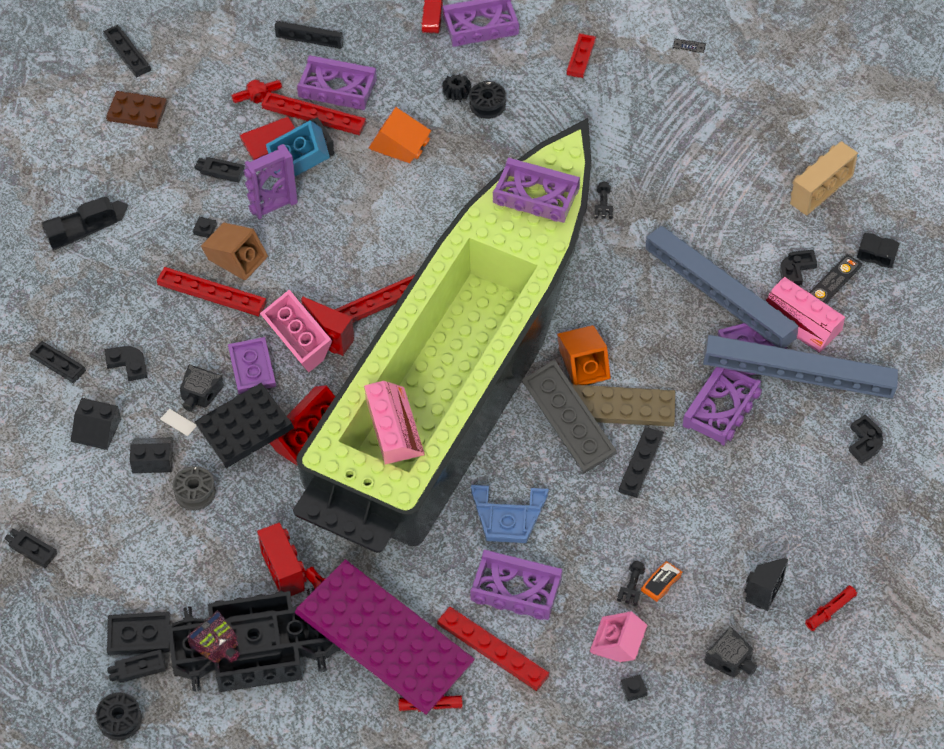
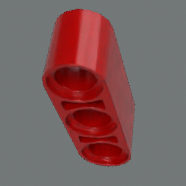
M424 0L422 33L439 34L443 0Z

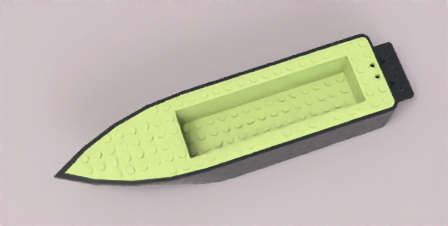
M588 118L539 143L517 159L580 177V189L571 205L565 223L493 203V191L502 175L503 170H501L462 208L438 239L296 458L297 467L305 491L293 508V513L296 517L375 553H381L391 538L409 546H417L424 541L519 387L522 379L535 361L544 343L587 210L592 163ZM509 176L507 182L514 181V177ZM536 183L531 187H523L532 199L548 194L541 184ZM513 186L506 187L503 191L508 192V189L513 188ZM565 191L562 196L567 199L569 192ZM556 199L558 206L563 207L562 201ZM386 381L405 388L424 450L423 456L385 465L365 399L364 385Z

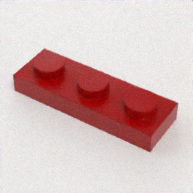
M579 33L566 75L584 78L596 42V36Z

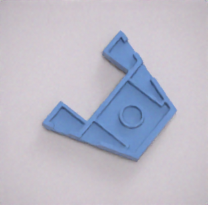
M471 485V493L486 541L527 543L546 502L549 489L531 488L530 505L527 506L489 504V486Z

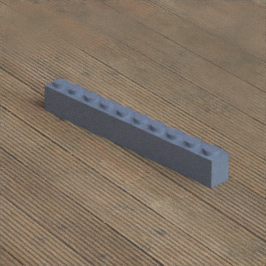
M660 226L646 237V250L773 345L785 348L797 339L798 325L793 320L788 319L779 310L769 305L767 301L762 300L752 290L747 289L738 280L728 275L725 270L717 267L711 260L687 245L684 240L675 236L670 230Z
M708 335L704 349V365L893 399L898 384V369L793 349H784Z

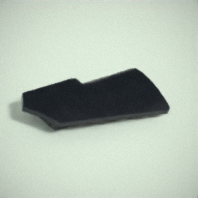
M101 197L81 204L77 208V212L62 217L58 216L41 223L52 250H56L121 221L126 213L128 204L119 200L110 202L108 197Z

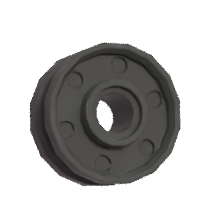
M191 466L184 468L174 477L172 484L176 502L181 507L187 510H200L210 505L214 500L216 494L215 483L212 474L207 469Z

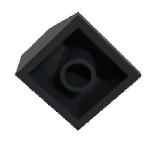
M81 398L74 414L71 442L108 450L121 421L119 407Z
M173 437L133 439L130 444L129 459L132 474L172 472Z
M787 558L757 565L754 572L750 571L744 593L747 594L745 602L763 610H769L784 581L788 564Z

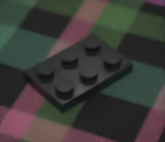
M170 611L108 615L107 655L142 654L160 649L161 652H170L168 626L171 623Z

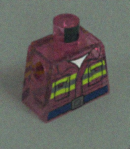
M219 611L215 612L188 635L190 647L214 663L219 662L223 657L233 662L239 656V652L235 649L238 645L236 634Z

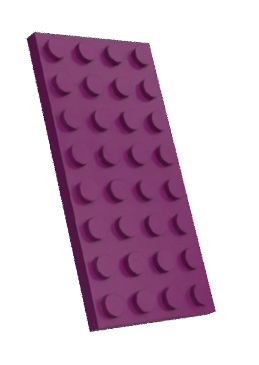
M346 559L295 610L299 617L425 715L433 709L475 660Z

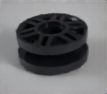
M484 81L474 85L470 90L469 104L474 115L480 118L491 119L498 117L505 111L506 92L500 84L493 81Z
M121 692L112 693L104 697L97 705L95 715L98 727L102 734L110 740L121 741L129 739L140 729L142 723L141 710L138 702L131 695ZM119 714H122V715H123V716H122L121 718H119V719H116V718H115V716H117V715H119Z

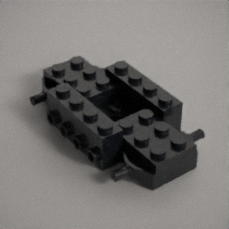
M310 588L307 589V596L311 594ZM278 591L275 594H258L254 597H238L234 600H218L208 603L209 619L217 612L220 614V617L210 627H214L219 621L226 622L229 626V631H226L231 636L229 640L224 642L223 649L219 648L220 650L217 651L213 647L215 652L208 657L201 653L207 648L202 646V644L195 649L191 647L194 642L206 633V630H203L194 639L189 637L208 619L194 618L192 607L188 606V611L187 607L183 608V620L168 626L174 676L190 679L192 691L196 692V684L197 690H201L200 678L214 670L216 672L219 693L303 680L299 657L316 660L318 672H322L321 665H323V672L327 671L325 660L334 653L341 651V648L295 613L296 608L300 604L292 607L290 591ZM214 632L213 635L215 640H219L217 634ZM253 632L260 634L256 639H250L248 636ZM230 647L237 651L231 658L224 653Z

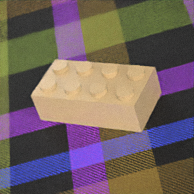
M842 141L836 146L833 145L828 153L818 158L815 164L809 165L803 174L795 177L790 204L806 216L853 177L858 152Z

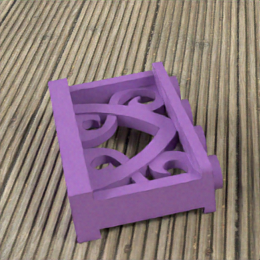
M471 0L443 6V19L453 47L519 34V22L511 0ZM482 15L492 19L484 27L470 23L475 17ZM462 26L460 31L455 32L458 27Z
M309 55L307 65L297 85L298 97L365 110L372 88L377 81L376 68ZM311 73H316V76L310 77ZM336 77L342 78L347 86L333 90L325 81L333 80ZM311 81H316V82L311 83V85H307V83H309V82H311ZM356 89L360 90L363 94L358 95Z
M284 144L278 146L274 152L251 162H244L245 169L243 172L247 179L245 185L249 192L247 193V198L250 202L248 207L251 214H255L258 220L263 215L287 204L292 206L298 203L293 158ZM270 175L274 178H281L274 184L272 190L262 188Z
M508 157L506 166L493 191V203L565 223L571 205L580 189V177ZM509 176L514 177V181L507 182ZM536 183L543 185V189L548 194L533 199L523 188L531 187ZM513 186V188L508 189V192L503 191L506 187ZM565 191L569 192L567 199L562 196ZM556 199L562 201L563 207L558 206Z
M716 367L685 413L683 427L687 429L692 428L720 442L724 446L728 440L731 441L734 437L735 428L742 425L745 413L751 411L754 399L760 397L762 393L760 388L761 381L750 378L736 370ZM743 385L749 388L750 392L748 394H742V391H744L745 388H738L737 390L735 388L737 386ZM721 388L723 392L719 393L716 389ZM729 394L734 408L715 413L716 407L710 398H722ZM704 407H711L712 412L709 413V410H705ZM699 420L709 421V422H708V425L705 424V423H703V422H701V421H699ZM717 421L716 425L719 429L720 424H725L726 429L719 431L713 428L712 422Z
M484 550L470 591V600L479 605L486 604L494 606L499 610L506 609L519 615H530L538 620H549L562 581V569ZM486 568L491 569L492 576L483 577ZM503 572L510 573V575L505 576ZM516 575L522 576L523 582L530 589L512 596L502 582L510 581ZM528 579H534L535 581H532V583H530ZM488 581L494 582L486 586V589L490 588L492 592L481 590L480 586ZM548 583L553 584L550 594L544 590ZM538 593L546 598L547 602L545 605L533 603L535 600L541 603L540 596L537 595Z

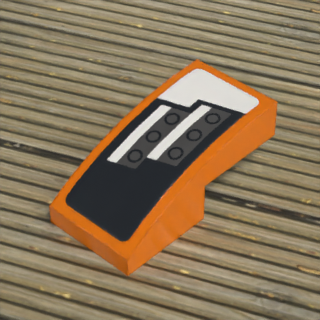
M666 561L647 580L641 591L658 602L668 593L670 586L681 578L683 572Z

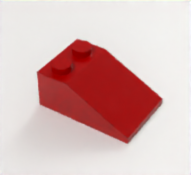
M303 296L301 298L302 305L332 340L328 350L334 354L344 356L354 341L353 318Z

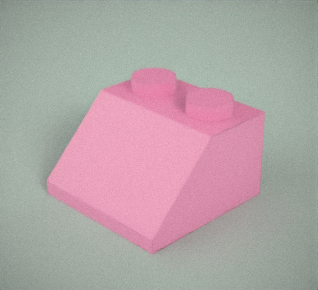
M632 611L604 616L599 624L590 652L618 662L635 660L641 641L644 638L647 624Z

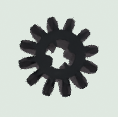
M460 73L458 75L452 74L451 77L446 76L442 83V93L446 96L447 100L452 99L453 103L455 100L460 102L462 99L467 100L471 90V82L467 76H461Z

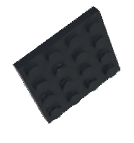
M262 383L253 386L248 391L194 421L225 468L230 467L295 429Z

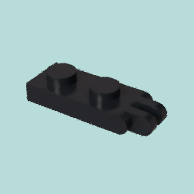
M206 157V159L198 158L194 168L200 171L202 175L239 183L245 166Z
M11 529L10 534L12 536L7 534L4 537L9 542L8 546L43 568H46L58 554L56 549L22 529L19 532Z
M161 649L118 660L114 663V666L107 668V672L110 674L109 680H118L120 683L166 671Z

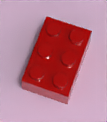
M279 522L258 530L260 552L278 591H290L291 596L305 591L304 583L307 582L303 573L305 568L302 561L297 560L296 556L298 554L294 544L290 545V536L287 529H283Z

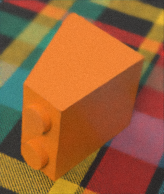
M395 107L370 144L369 149L411 163L414 158L418 159L421 155L422 150L420 148L422 146L425 147L429 142L430 138L428 135L431 130Z
M594 325L557 334L559 351L572 385H588L611 379L607 345Z

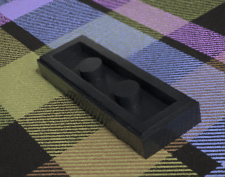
M43 341L29 353L31 358L73 384L86 371L83 365Z

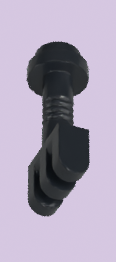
M600 182L597 186V192L600 194V205H595L594 219H598L599 213H602V219H605L606 213H609V219H613V206H607V194L611 192V186L608 182Z
M633 561L629 566V570L632 573L628 587H620L617 601L621 602L623 595H626L625 603L629 604L631 597H633V605L637 606L641 592L636 591L635 588L639 575L645 572L644 563Z

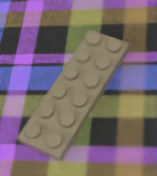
M572 385L597 422L674 427L675 390Z

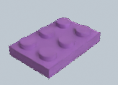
M265 337L228 344L238 394H242L260 383L266 389L276 387Z

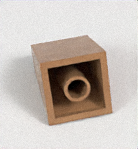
M224 222L201 245L209 261L243 280H247L268 257L253 228Z

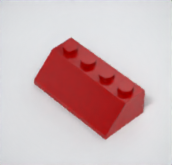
M327 385L315 386L287 415L295 429L270 443L278 454L297 465L296 458L298 453L336 397Z

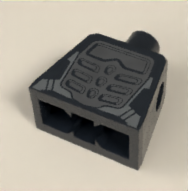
M189 364L180 387L181 398L184 400L183 408L187 411H193L196 405L204 408L207 407L224 387L222 375Z
M731 626L706 652L704 662L730 677H736L741 670L752 676L758 667L750 661L753 655V648Z

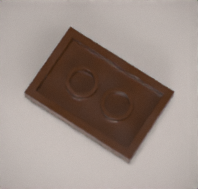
M116 90L106 119L110 122L158 129L167 105V98Z

